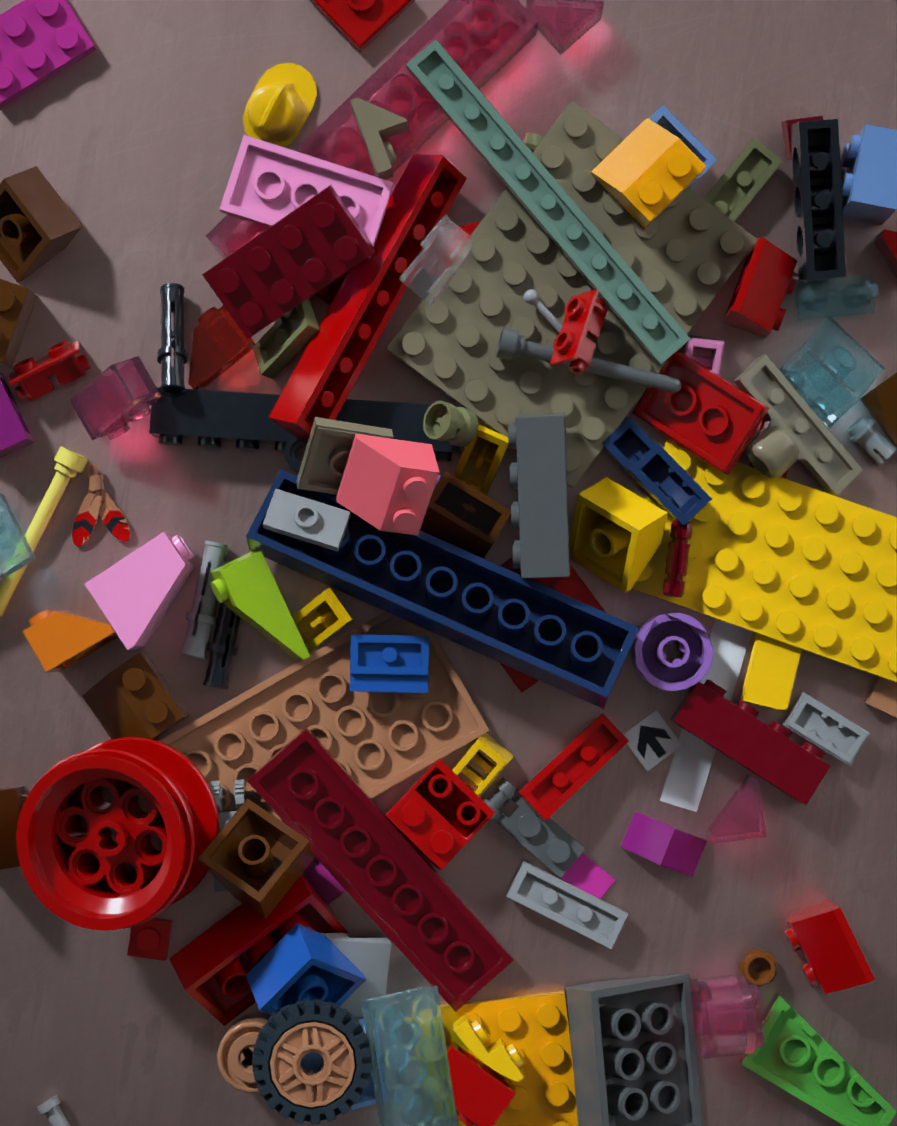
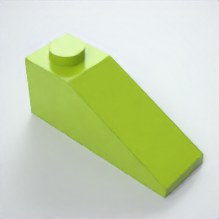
M262 551L249 552L210 571L214 579L211 582V588L220 603L225 602L231 611L292 659L305 660L310 657Z

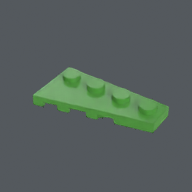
M778 995L740 1063L844 1126H889L897 1111Z

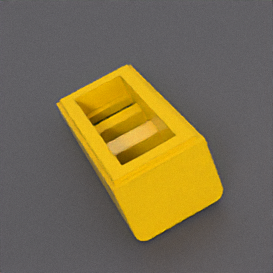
M485 733L477 739L452 771L457 776L460 772L476 784L478 788L476 790L471 789L481 797L511 761L513 755L488 733ZM479 749L482 750L486 755H488L493 761H495L497 765L495 766L481 753H479ZM472 760L489 775L484 778L468 764L469 761Z

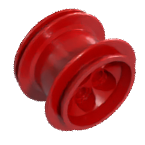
M123 737L108 740L87 751L71 755L58 762L32 788L23 804L17 824L16 846L20 867L35 896L46 908L61 919L82 928L100 931L135 927L155 918L170 905L187 896L206 876L208 870L198 861V858L219 834L218 809L212 790L202 773L187 757L176 749L162 742L142 737ZM102 786L107 787L111 791L113 797L111 804L103 799L101 795ZM140 795L149 801V813L144 812L139 807L138 799ZM83 818L87 822L86 832H84L83 828ZM109 827L115 829L118 833L115 837L116 842L111 837L112 831ZM151 834H155L161 839L163 843L162 851L152 846ZM126 862L136 868L137 879L131 878L127 874Z

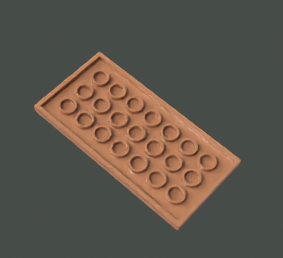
M385 611L310 654L309 658L294 663L159 742L176 749L187 757L199 769L209 786L211 781L221 782L223 787V811H237L233 788L235 780L244 779L247 799L284 823L247 780L306 727L371 799L490 730L435 634ZM351 634L429 636L428 693L350 691Z

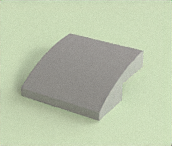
M321 933L366 978V981L340 1008H345L353 1017H383L392 943L388 938H349L346 933Z

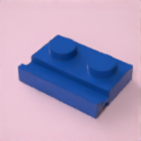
M351 634L350 691L428 693L429 636Z

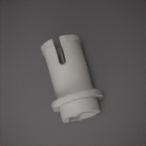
M862 416L847 430L851 436L849 440L852 443L856 441L876 461L877 465H881L885 461L884 458L887 460L897 448L873 426L875 423L873 419L868 420L865 416Z

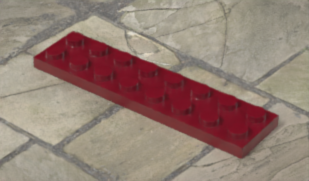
M307 727L248 778L247 782L284 823L310 841L313 855L455 1012L514 961L513 956L409 840L386 818L383 811Z

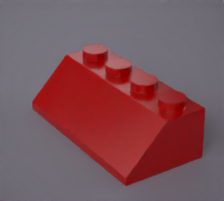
M302 873L266 919L242 903L169 958L184 990L225 1026L256 1003L246 975L296 924L319 933L347 934L348 931L312 882Z

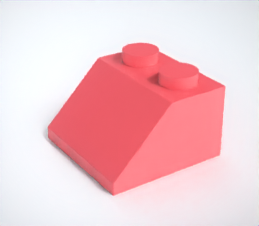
M355 434L336 495L337 503L380 531L418 536L440 473L432 444Z

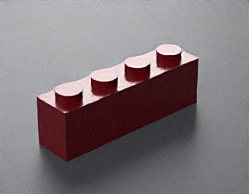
M708 679L704 684L698 682L690 687L670 721L799 803L807 805L831 765L822 760L825 753L806 741L802 747L789 739L792 735L791 731L775 721H772L768 726L756 718L759 714L758 710L742 700H739L737 705L724 698L727 691Z

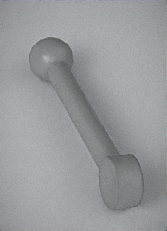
M533 289L527 290L524 293L525 302L534 305L560 333L562 324L539 300L538 292Z

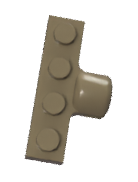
M766 354L760 355L733 381L738 388L769 407L764 416L765 424L763 429L749 441L745 449L746 456L751 464L768 478L780 477L799 460L828 494L838 496L863 471Z

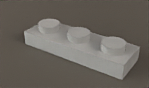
M524 860L506 894V897L612 949L628 916L626 911Z

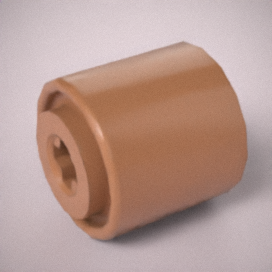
M264 1012L247 1013L236 1019L220 1042L217 1052L218 1068L224 1080L236 1090L246 1093L259 1092L254 1079L252 1063L246 1065L243 1061L247 1055L244 1049L254 1050L258 1034L263 1025L272 1016Z

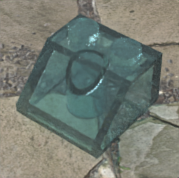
M829 316L779 370L817 416L831 428L863 396L885 367Z

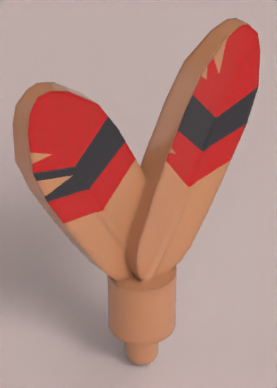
M92 464L90 466L91 476H87L90 492L85 496L74 521L72 529L73 543L76 546H82L91 538L99 516L114 537L121 541H129L131 538L130 525L112 497L104 491L103 475H99L98 466Z

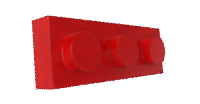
M601 713L517 794L544 822L617 754L629 740Z

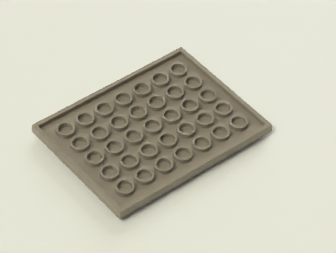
M571 100L532 153L685 333L688 334L757 241V238L689 187L644 229L591 174V171L624 139ZM506 187L386 350L458 404L472 410L477 418L497 433L508 437V425L516 423L515 417L518 414L565 412L568 485L573 488L604 447L602 443L619 427L648 387L585 371L583 374H575L569 370V367L561 365L551 366L550 362L522 355L520 359L512 358L511 361L496 357L497 346L503 327L519 330V335L525 336L526 341L550 347L554 345L559 332L534 305L525 302L524 293L527 290L533 289L537 291L539 300L561 324H563L565 318V307L571 297L594 290ZM599 295L597 296V299L604 301ZM606 304L607 314L599 337L593 339L586 334V338L596 343L592 357L659 373L666 360L659 366Z

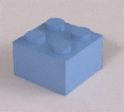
M865 124L857 135H852L850 143L845 144L842 153L841 167H846V172L841 181L843 218L882 225L897 210V130Z

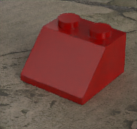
M759 237L748 252L722 323L762 338H766L772 329L778 331L786 313V309L780 308L785 294L792 295L799 278V274L793 272L797 260L768 240Z
M826 898L785 918L790 929L784 931L793 951L801 950L807 963L801 966L811 988L818 986L826 995L875 980L840 906Z

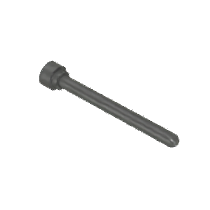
M503 327L497 346L496 357L511 361L512 358L520 359L522 355L550 362L554 348L526 341L525 336L519 335V330ZM594 357L591 359L590 367L584 370L585 372L669 393H677L681 388V382L677 378ZM568 363L559 364L561 366L569 367Z

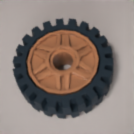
M304 999L296 1001L295 1004H288L282 1007L279 1012L274 1013L267 1023L263 1025L255 1042L252 1067L258 1091L272 1110H277L280 1116L286 1119L290 1117L297 1123L303 1124L304 1121H309L311 1124H320L322 1120L329 1122L335 1120L336 1116L341 1113L343 1115L351 1110V1106L354 1103L357 1104L361 1099L364 1089L366 1090L369 1083L372 1054L364 1029L345 1008H340L338 1004L330 1001L327 1003L323 1002L322 999H313V1001H305ZM311 1052L318 1053L324 1059L321 1066L313 1070L306 1069L301 1063L304 1055Z

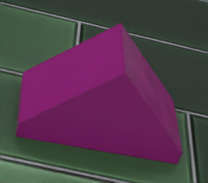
M635 811L620 847L660 866L693 877L707 840Z

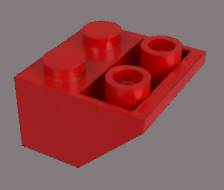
M438 759L385 813V816L438 870H442L491 819L495 812L443 761Z

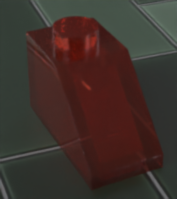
M224 305L219 309L215 306L208 309L197 320L199 325L194 328L188 384L192 389L203 390L248 354L255 345L251 337L249 339L246 338Z

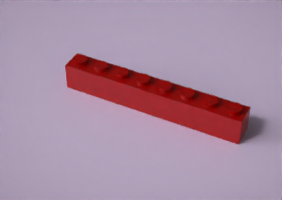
M413 154L390 196L374 245L376 252L371 255L370 260L365 259L349 270L319 325L320 330L312 337L268 418L292 436L308 440L315 417L336 419L465 183L467 177L443 155Z

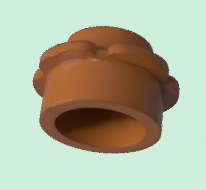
M758 948L751 949L745 953V958L739 962L738 969L740 975L745 977L746 983L752 987L770 984L777 974L775 969L776 960L768 951L761 952ZM756 964L761 965L760 971H755L754 967Z

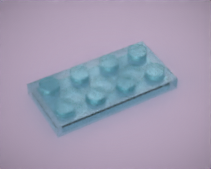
M428 985L361 1001L365 1031L372 1054L371 1071L380 1126H459L438 987Z

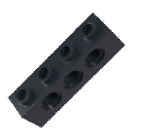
M838 119L797 122L790 125L798 280L846 277Z

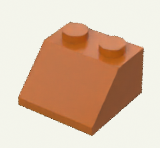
M50 609L44 610L29 619L32 626L22 631L45 672H61L119 638L110 623L57 610L51 611Z

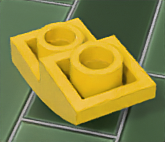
M466 1014L453 1023L455 1033L483 1063L513 1081L519 1082L524 1078L521 1066L525 1064V1061L513 1043L506 1046L500 1038L490 1046H487L486 1042L490 1040L488 1033L478 1019L471 1022Z

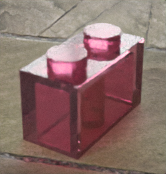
M137 356L111 365L69 401L91 440L106 435L112 440L130 429L128 426L130 421L131 423L136 422L150 414L152 411L149 406L162 396L140 357Z

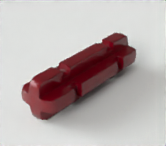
M673 521L671 524L670 537H672V542H669L665 574H668L667 579H664L663 594L665 596L679 598L684 594L685 581H683V576H686L690 550V544L687 543L691 539L692 523L688 522L682 526L678 521Z

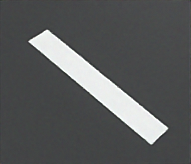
M715 619L710 636L713 660L708 673L700 683L704 684L708 679L727 691L724 698L731 702L752 632ZM682 728L679 741L683 746L674 753L660 801L697 812L716 749Z

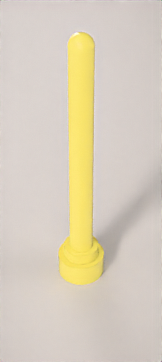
M60 446L54 458L57 461L54 467L57 472L0 584V617L3 615L71 477L75 478L78 472L82 473L89 460L63 446Z

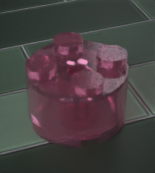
M743 974L693 980V985L699 988V991L691 992L695 1036H703L706 1046L699 1047L704 1059L752 1054L755 1048H762L764 1046L762 1027L760 1024H756L755 1008L760 1007V995L756 984H749Z

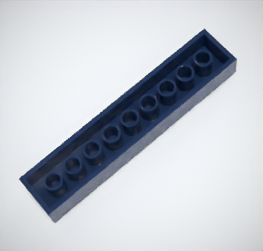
M280 469L246 535L250 551H262L265 558L604 709L635 641L639 627L531 579L521 578V575L425 532L419 531L417 536L380 531L353 512H351V517L338 552L263 529V521L275 489L350 511L337 503L335 494L298 489V476Z

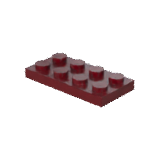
M330 185L202 275L246 338L249 339L374 254L376 249L332 185Z

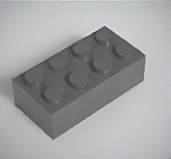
M565 412L518 414L515 417L516 423L508 425L509 449H517V462H511L510 488L518 489V501H513V505H511L512 529L519 528L520 540H514L513 568H521V578L569 577L570 540Z

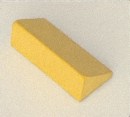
M756 633L740 700L771 709L786 711L789 706L802 649Z

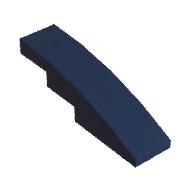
M626 416L619 427L602 443L604 445L602 449L682 526L688 523L712 500L659 443L656 444L631 417L628 418Z

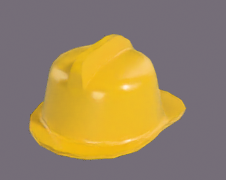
M293 63L277 64L266 70L259 79L245 106L243 126L247 136L284 148L295 141L311 113L317 97L316 82L310 72L302 66Z

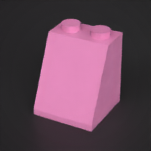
M162 532L84 584L127 650L139 651L147 645L195 568L190 561L195 555L183 537L180 538L178 535L173 536Z

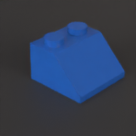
M296 924L246 975L259 1011L270 1015L276 1014L282 1007L288 1004L292 1005L296 1001L304 999L305 1001L322 999L323 1002L329 1003L330 1001L338 1004L340 1007L366 981L364 974L324 934L300 924Z

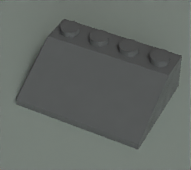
M689 974L598 981L566 987L578 1126H703Z

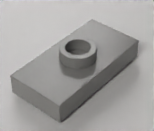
M275 489L263 521V529L338 552L351 517V512Z
M804 692L800 694L782 724L848 766H851L870 735L865 729Z

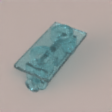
M872 275L797 281L795 286L799 320L876 313L874 299H878L877 283H873Z

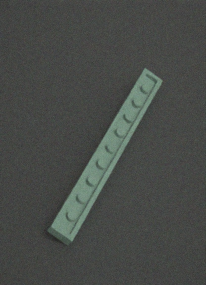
M436 39L406 64V69L592 288L599 290L598 295L659 366L690 340L685 331Z

